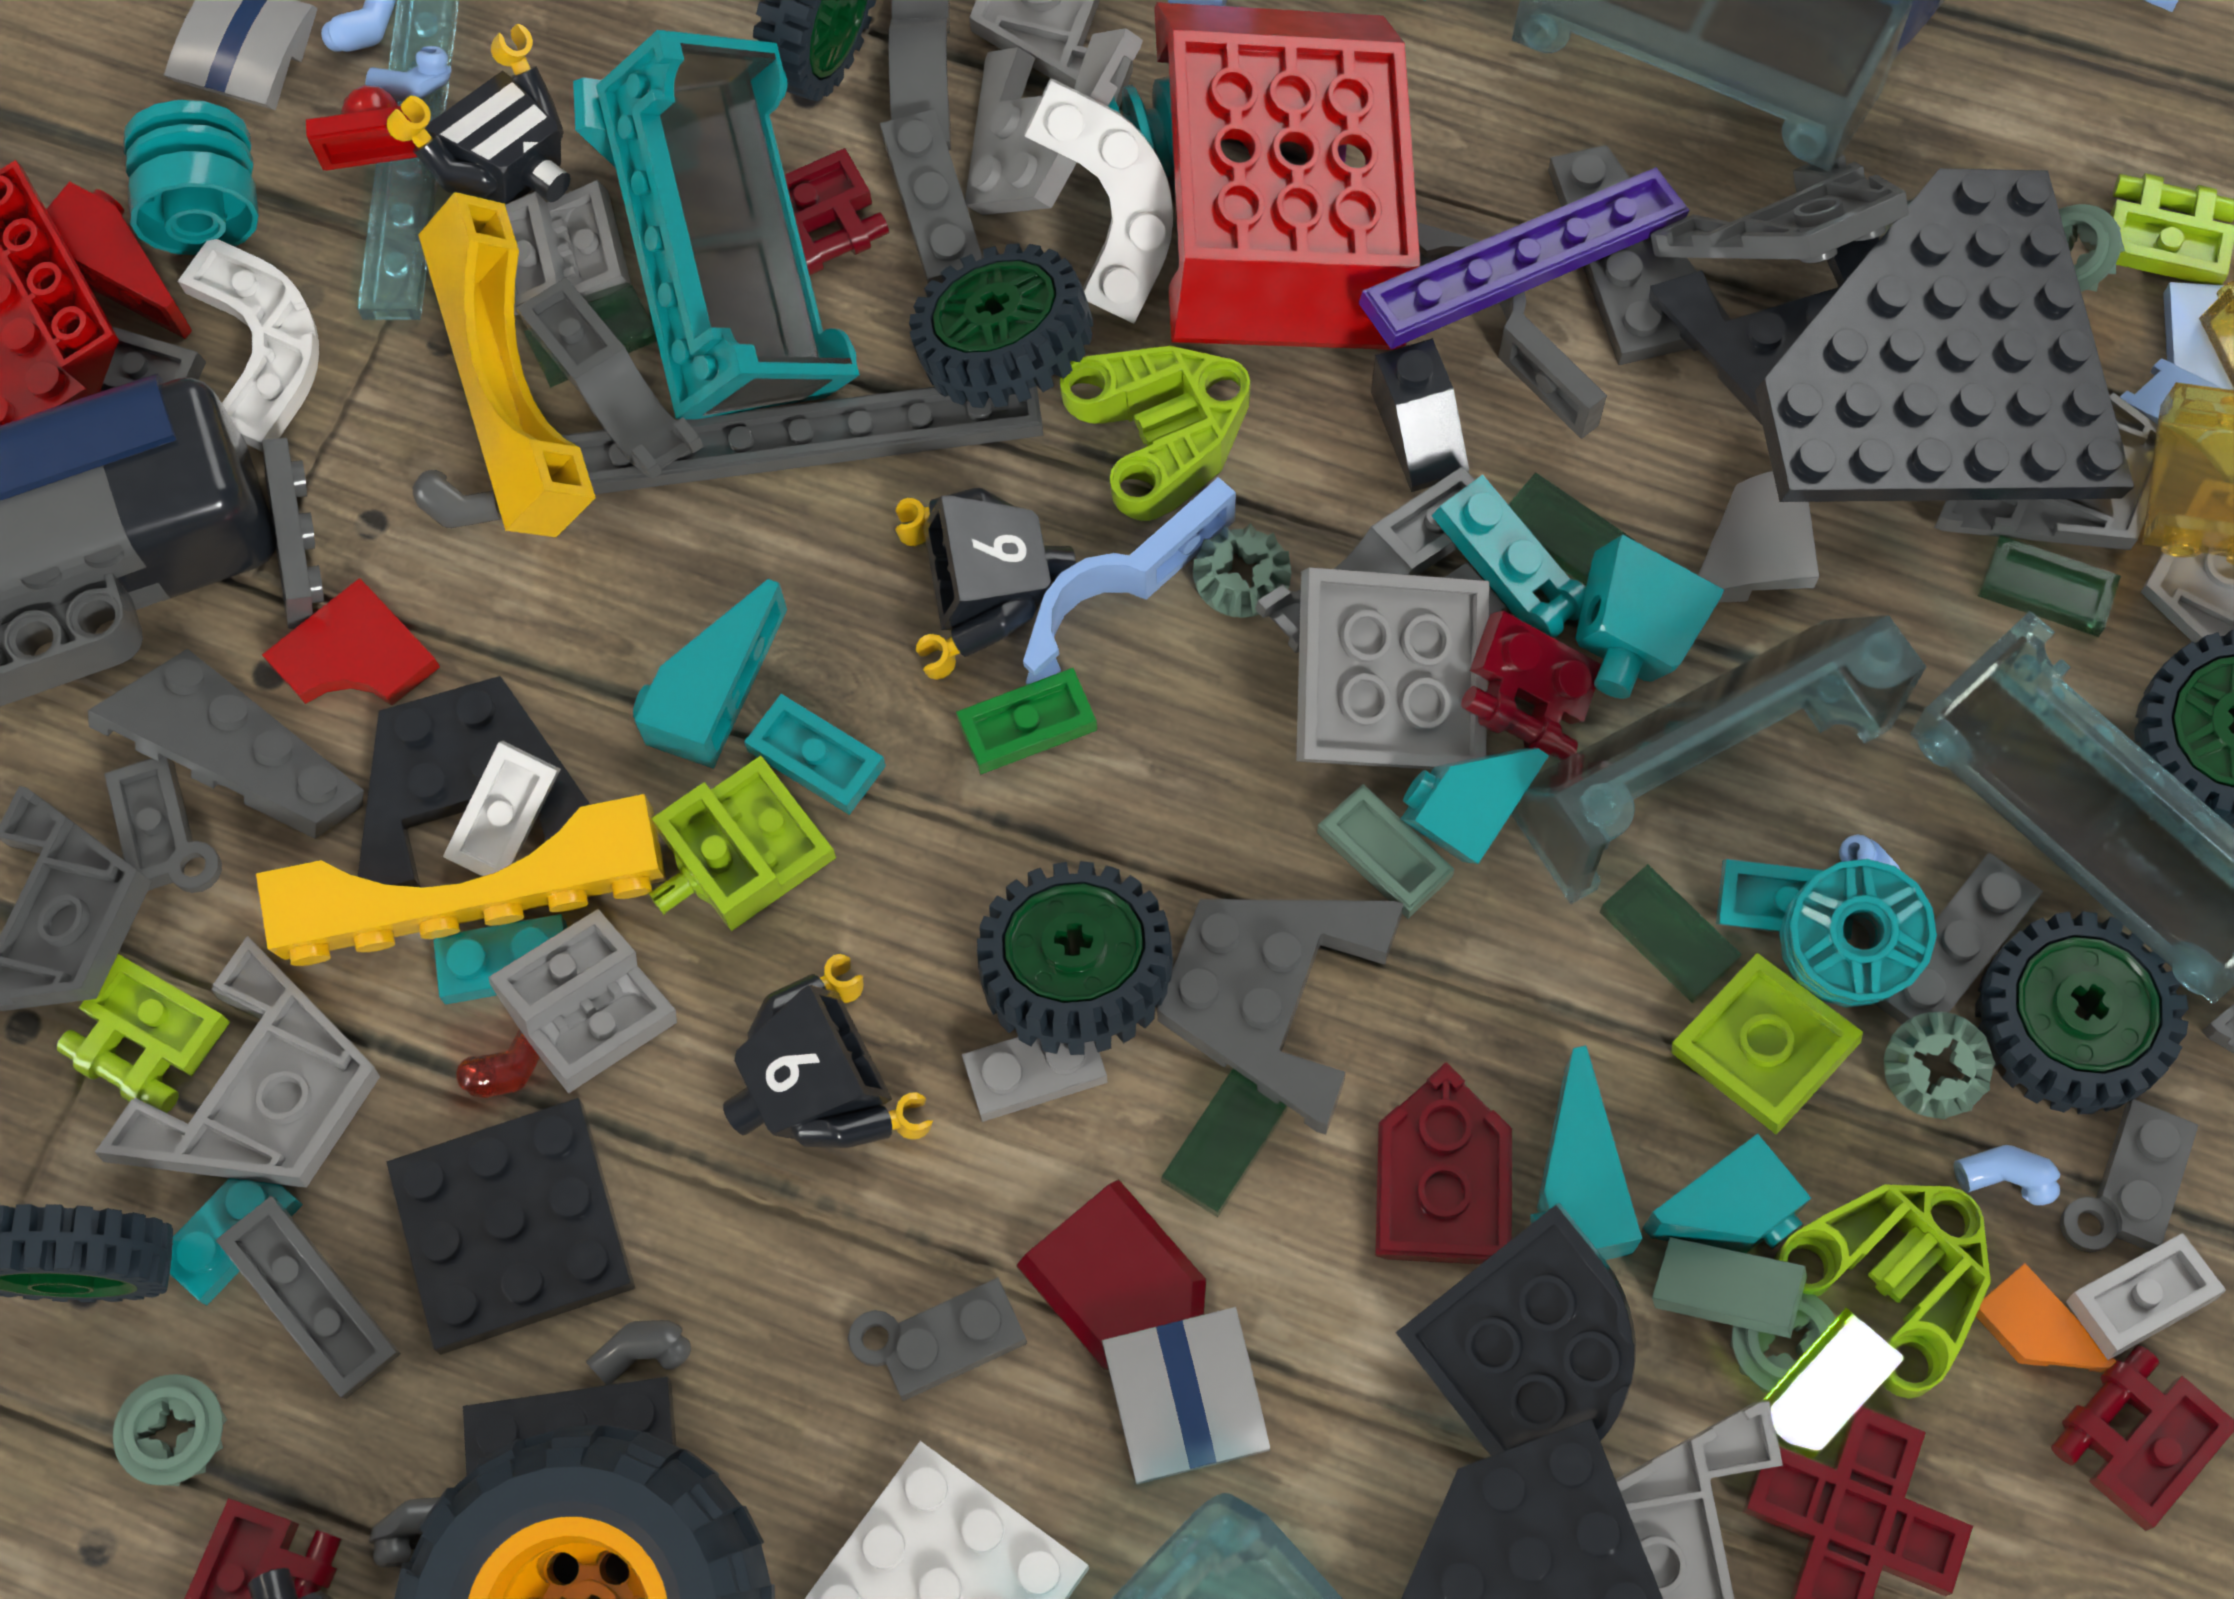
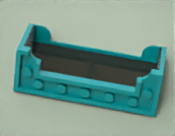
M656 30L596 85L675 418L681 419L683 417L684 419L696 420L827 398L860 374L856 362V352L848 335L841 329L829 328L823 331L770 119V114L777 109L785 97L788 84L777 43Z

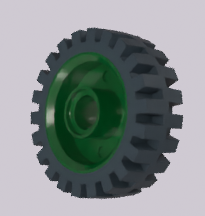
M16 1204V1208L0 1205V1296H23V1299L28 1300L48 1298L57 1302H68V1300H78L80 1302H96L97 1300L120 1302L123 1299L141 1300L144 1297H157L159 1294L166 1293L168 1288L173 1246L172 1225L163 1223V1220L155 1217L146 1218L144 1214L135 1212L122 1214V1210L109 1208L99 1211L93 1210L91 1206L79 1205L75 1208H64L61 1204H46L45 1207H37L32 1204Z

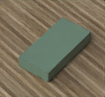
M1364 784L1318 824L1317 833L1388 901L1403 903L1402 914L1407 919L1453 877L1455 869L1406 823L1400 820Z
M1670 1237L1652 1300L1657 1309L1791 1338L1807 1273L1803 1265Z

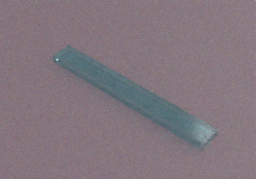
M397 0L388 70L407 72L416 67L415 56L426 46H436L443 49L448 56L447 65L451 68L459 0ZM449 80L446 85L422 99L429 107L431 113L430 122L446 111ZM397 101L398 106H401L403 101ZM419 158L376 163L357 307L363 320H421L427 263L418 234L433 218L437 181Z

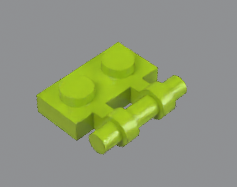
M2144 173L2142 178L2119 174L2113 189V197L2134 201V203L2117 199L2110 212V215L2121 228V238L2125 249L2124 252L2120 253L2116 265L2200 284L2222 285L2229 274L2234 244V225L2213 221V219L2232 223L2234 220V199L2217 195V189L2197 185L2195 190L2164 184V177ZM2159 207L2187 213V215L2159 209Z
M118 954L97 999L84 1000L79 1009L98 1021V1023L87 1038L72 1029L65 1032L58 1041L57 1051L73 1060L74 1069L93 1080L101 1077L120 1088L121 1097L128 1102L137 1098L168 1113L175 1106L179 1093L162 1082L164 1073L170 1065H173L192 1077L230 1024V1021L216 1010ZM124 1037L145 1049L134 1065L115 1055L116 1047Z

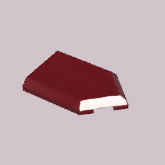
M1447 1062L1427 1079L1426 1083L1400 1106L1395 1107L1378 1124L1376 1257L1401 1261L1482 1264L1512 1240V1128L1494 1110L1491 1111L1465 1085V1080Z
M1119 1179L1103 1188L1029 1250L1016 1265L1018 1270L1103 1370L1109 1369L1102 1340L1204 1315L1206 1278Z

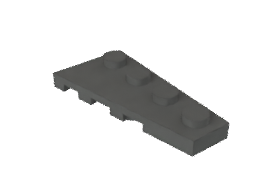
M1607 145L1551 157L1548 168L1561 207L1630 178ZM1650 237L1583 266L1618 365L1691 349L1680 337L1681 330L1665 313L1660 315L1652 307L1649 300L1650 286L1697 272L1688 258L1655 256ZM1714 296V299L1717 303L1723 320H1731L1729 315L1726 313L1724 308L1721 306L1719 301Z
M189 649L179 653L88 710V724L90 728L106 736H109L114 731L134 741L136 751L157 761L165 756L191 769V778L213 789L216 785H221L244 795L245 805L314 839L363 806L364 790Z

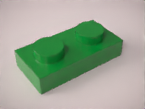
M1074 668L956 711L958 723L980 775L1097 731V720Z

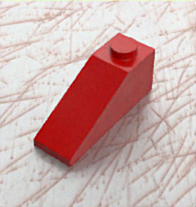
M69 181L46 210L89 287L186 339L192 332V329L122 217L125 213L122 205L111 195L100 189H95L91 193Z

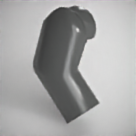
M437 470L423 472L412 488L413 497L418 507L445 528H457L501 520L494 490L463 495L446 480L447 476Z
M670 1320L633 1321L619 1330L586 1360V1363L606 1385H611L638 1359L655 1358L666 1370L679 1367L689 1357L691 1344L687 1338L681 1335L682 1327Z
M440 1497L407 1500L373 1526L369 1543L374 1544L373 1560L379 1567L402 1566V1563L409 1561L411 1557L410 1541L423 1533L419 1530L420 1524Z

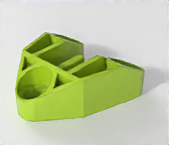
M1174 346L1085 356L1080 362L1071 361L1070 364L1073 371L1064 379L1060 377L1063 404L1068 412L1077 419L1093 424L1124 420L1135 422L1139 430V436L1147 447L1128 454L1116 462L1111 469L1110 489L1113 503L1119 511L1139 521H1151L1175 510L1222 471L1250 402V378L1248 371L1242 364L1233 359ZM1222 380H1232L1240 387L1237 396L1226 401L1215 400L1206 391ZM1079 383L1097 386L1103 391L1095 398L1082 399L1073 394L1071 387ZM1138 479L1148 482L1154 488L1145 496L1133 497L1124 493L1120 486L1125 480Z
M1884 1184L1799 1229L1788 1237L1773 1258L1787 1262L1788 1255L1792 1251L1802 1248L1816 1253L1823 1262V1278L1817 1283H1805L1803 1293L1813 1294L1818 1297L1826 1292L1847 1269L1851 1271L1896 1225L1906 1235L1868 1273V1276L1877 1284L1875 1288L1883 1296L1888 1294L1893 1300L1900 1303L1936 1264L1947 1272L1903 1318L1905 1321L1903 1325L1882 1345L1876 1356L1875 1369L1878 1379L1886 1390L1903 1398L1920 1397L1944 1379L1967 1337L1991 1283L1984 1217L1980 1207L1971 1196L1962 1190L1948 1186ZM1941 1204L1949 1205L1960 1212L1965 1222V1230L1960 1238L1950 1236L1940 1229L1930 1212L1934 1206ZM1910 1346L1922 1352L1928 1363V1375L1923 1382H1906L1896 1374L1892 1365V1355L1896 1348Z

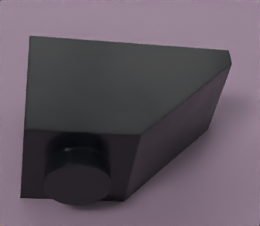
M1433 338L1375 355L1371 393L1411 492L1432 487L1461 467L1469 473L1454 388Z

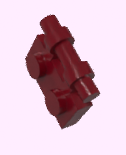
M846 148L785 174L809 276L823 270V263L849 251L854 255L871 248V241L890 233L887 222L881 212L863 220H860L856 211L872 205V198L868 186ZM749 191L740 194L743 208L757 230ZM837 221L841 230L814 242L808 234L809 232Z
M1505 611L1492 613L1489 615L1469 670L1490 682L1486 692L1476 686H1471L1462 698L1461 707L1478 716V723L1490 731L1498 734L1506 731L1523 740L1525 749L1539 748L1547 755L1567 763L1576 754L1578 742L1562 733V727L1559 723L1561 720L1570 725L1584 722L1596 689L1594 682L1601 664ZM1515 695L1535 706L1532 716L1516 708Z
M2137 1345L2123 1362L2116 1360L2113 1366L2106 1369L2100 1377L2103 1383L2102 1387L2085 1407L2076 1405L2062 1421L2065 1430L2051 1445V1449L2058 1458L2069 1465H2074L2088 1448L2100 1455L2105 1460V1463L2089 1482L2142 1529L2147 1531L2158 1524L2234 1432V1419L2183 1375L2174 1380L2162 1393L2147 1380L2160 1364L2158 1358L2145 1347ZM2127 1403L2133 1405L2144 1416L2124 1439L2108 1424Z
M228 1498L184 1599H251L247 1587L248 1583L263 1573L280 1568H288L291 1576L296 1577L294 1586L298 1598L321 1591L322 1587L329 1589L337 1572V1568L331 1565L342 1539L316 1530L305 1556L293 1553L288 1550L300 1524Z

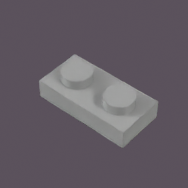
M1018 1037L962 1054L982 1122L1108 1083L1107 1074L1100 1053H1097L1094 1041L1085 1042V1055H1070L1068 1043H1061L1057 1054L1045 1052L1042 1049L1040 1038H1037L1034 1044L1029 1046L1019 1041Z
M2181 1233L2078 1289L2066 1300V1303L2107 1360L2216 1301L2226 1289L2184 1233Z

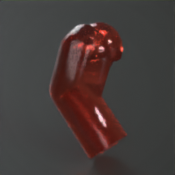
M519 1029L507 1051L478 1057L469 1056L462 1060L456 1071V1080L463 1090L478 1098H488L516 1092L526 1085L540 1057Z

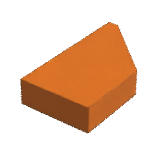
M2025 1263L1983 1299L1975 1316L2019 1364L2046 1367L2049 1365L2077 1367L2103 1373L2116 1362L2114 1358L2107 1360L2081 1322Z

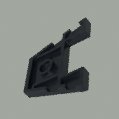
M1879 236L1862 241L1853 240L1837 248V254L1827 260L1838 284L1837 288L1732 320H1723L1702 270L1650 286L1649 300L1652 307L1660 315L1665 313L1681 330L1680 337L1693 351L1700 350L1718 370V378L1762 425L1755 390L1879 242Z
M501 676L379 710L358 877L385 885L421 888L408 829L465 812L498 743L501 741H505L561 769L539 813L545 841L559 832L580 807L591 805Z

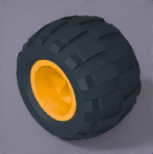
M591 1425L558 1427L557 1430L525 1439H516L481 1458L477 1467L455 1487L446 1488L420 1524L419 1530L423 1533L410 1561L402 1563L394 1599H775V1584H771L762 1549L764 1541L747 1507L742 1506L720 1480L718 1472L689 1450L681 1449L650 1435V1433L614 1426ZM563 1552L576 1558L579 1565L578 1575L570 1584L560 1582L555 1577L553 1571L556 1558ZM612 1553L618 1555L628 1565L629 1578L623 1583L611 1580L606 1573L605 1565Z

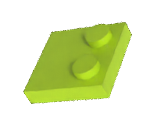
M1756 953L1672 1042L1671 1053L1777 1135L1861 1043L1863 1031L1759 953Z

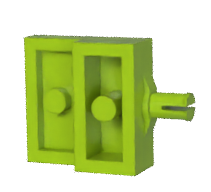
M760 755L714 788L710 789L703 782L651 818L660 837L674 854L679 873L652 892H648V895L659 911L665 915L670 909L695 893L700 899L713 906L732 932L836 859V855L825 837Z

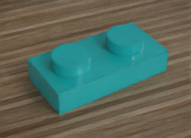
M783 694L779 695L744 741L747 752L757 758L761 755L768 765L848 815L852 813L886 767L882 755Z
M1731 859L1722 860L1716 925L1780 932L1786 907L1810 879L1824 870ZM1851 919L1845 920L1843 925V933L1846 940H1850L1852 935L1853 920Z
M562 914L467 930L451 936L434 939L439 998L447 1005L497 996L490 985L489 976L565 930L567 923Z
M229 1178L173 1236L170 1275L198 1301L207 1306L240 1271L216 1239L270 1196L277 1198L291 1217L303 1204L281 1184Z

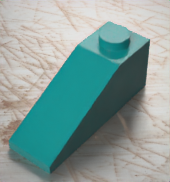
M770 579L764 581L659 667L652 684H645L641 688L635 700L633 718L646 746L714 769L787 612V606L779 582Z
M1587 1045L1573 1048L1565 1067L1537 1202L1538 1213L1530 1215V1222L1532 1224L1554 1205L1560 1203L1605 1260L1633 1254L1642 1240V1235Z

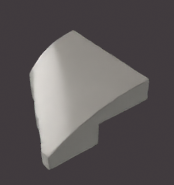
M1773 471L1754 476L1735 486L1723 518L1711 542L1698 576L1724 589L1719 602L1748 601L1752 590L1814 588L1819 579L1809 502H1779Z

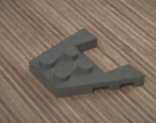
M1832 152L1793 170L1797 193L1744 217L1728 222L1693 214L1650 233L1654 255L1657 257L1800 259L1804 263L1821 262L1834 257L1837 254L1838 247L1853 240L1862 241L1878 237L1885 233L1886 225L1908 216L1906 192L1877 174L1868 177L1869 180L1866 179L1862 165L1853 162L1846 166L1845 155L1839 152Z
M2113 392L2110 395L2134 483V488L2122 499L1946 500L1934 528L1947 532L2131 550L2139 538L2177 439Z
M19 786L0 823V841L9 847L40 853L0 934V1012L97 999L152 881L27 787Z
M1200 899L1172 970L1171 982H1168L1167 995L1162 1005H1159L1157 1009V1021L1224 1068L1228 1064L1257 1084V1091L1276 1104L1279 1101L1283 1102L1303 1116L1304 1123L1318 1133L1326 1135L1344 1085L1345 1071L1284 1053L1282 1049L1319 947L1326 946L1385 964L1402 917L1403 903L1396 901Z

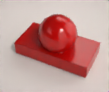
M363 85L354 89L344 99L340 115L306 119V136L323 171L418 158L413 152L416 145L412 140H397L390 135L387 129V119L395 109L403 113L401 106H398L397 101L389 92L379 86Z

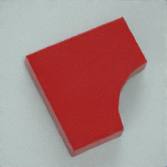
M361 578L353 582L262 654L267 663L304 704L327 692L355 689L374 693L392 706L440 668L435 657Z

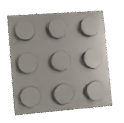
M1310 567L1301 571L1296 761L1433 769L1439 765L1486 756L1487 728L1478 723V716L1461 707V701L1465 692L1471 686H1476L1485 692L1487 691L1488 680L1469 670L1489 618V581Z

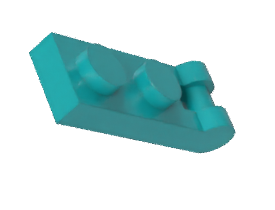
M1483 474L1440 505L1431 515L1485 581H1489V586L1516 618L1552 638L1562 633L1564 629L1563 623L1568 619L1574 621L1580 619L1586 587L1579 581L1570 579ZM1540 588L1551 602L1548 604L1540 602L1534 592Z

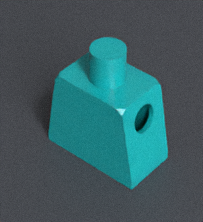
M1625 535L1619 536L1596 550L1591 562L1575 637L1581 648L1603 659L1594 682L1595 687L1611 697L1626 699L1630 697L1637 678L1652 682L1675 671L1721 599L1724 589Z

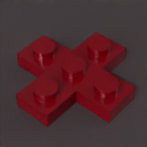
M1858 1405L1852 1410L1833 1468L1779 1446L1783 1466L1756 1470L1742 1512L1809 1540L1790 1599H1873L1882 1570L1945 1597L1953 1593L1973 1526L1905 1498L1926 1434L1925 1431Z

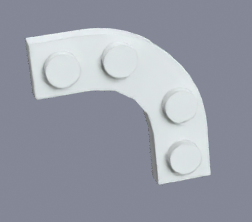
M1050 78L1024 135L1080 163L1099 178L1109 196L1112 219L1106 241L1083 286V290L1088 302L1134 324L1163 266L1171 241L1173 206L1167 177L1150 143L1128 119L1105 104Z
M208 240L178 282L185 294L235 316L249 326L252 331L251 357L243 374L224 399L222 405L246 444L263 452L262 440L280 438L300 409L312 387L319 360L317 328L303 297L285 274L272 264L221 240Z

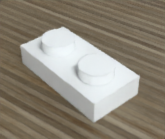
M505 741L499 742L443 857L481 876L496 873L515 863L561 769Z

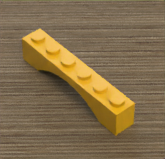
M454 192L418 236L505 531L557 537L596 497L580 447L563 438L546 421L533 400L523 374L517 347L514 317L515 278L519 249L505 204Z
M645 794L582 806L559 832L530 855L496 873L460 884L424 888L385 885L350 875L322 860L256 873L267 948L284 960L290 959L291 965L305 966L329 960L331 958V950L355 946L357 952L380 951L393 947L395 945L394 937L420 932L422 939H436L460 932L459 924L484 919L485 925H505L522 920L524 918V910L549 905L550 912H567L587 906V897L613 892L615 899H629L646 895L648 892H652L651 884L667 881L658 832L651 819L654 817L653 807Z

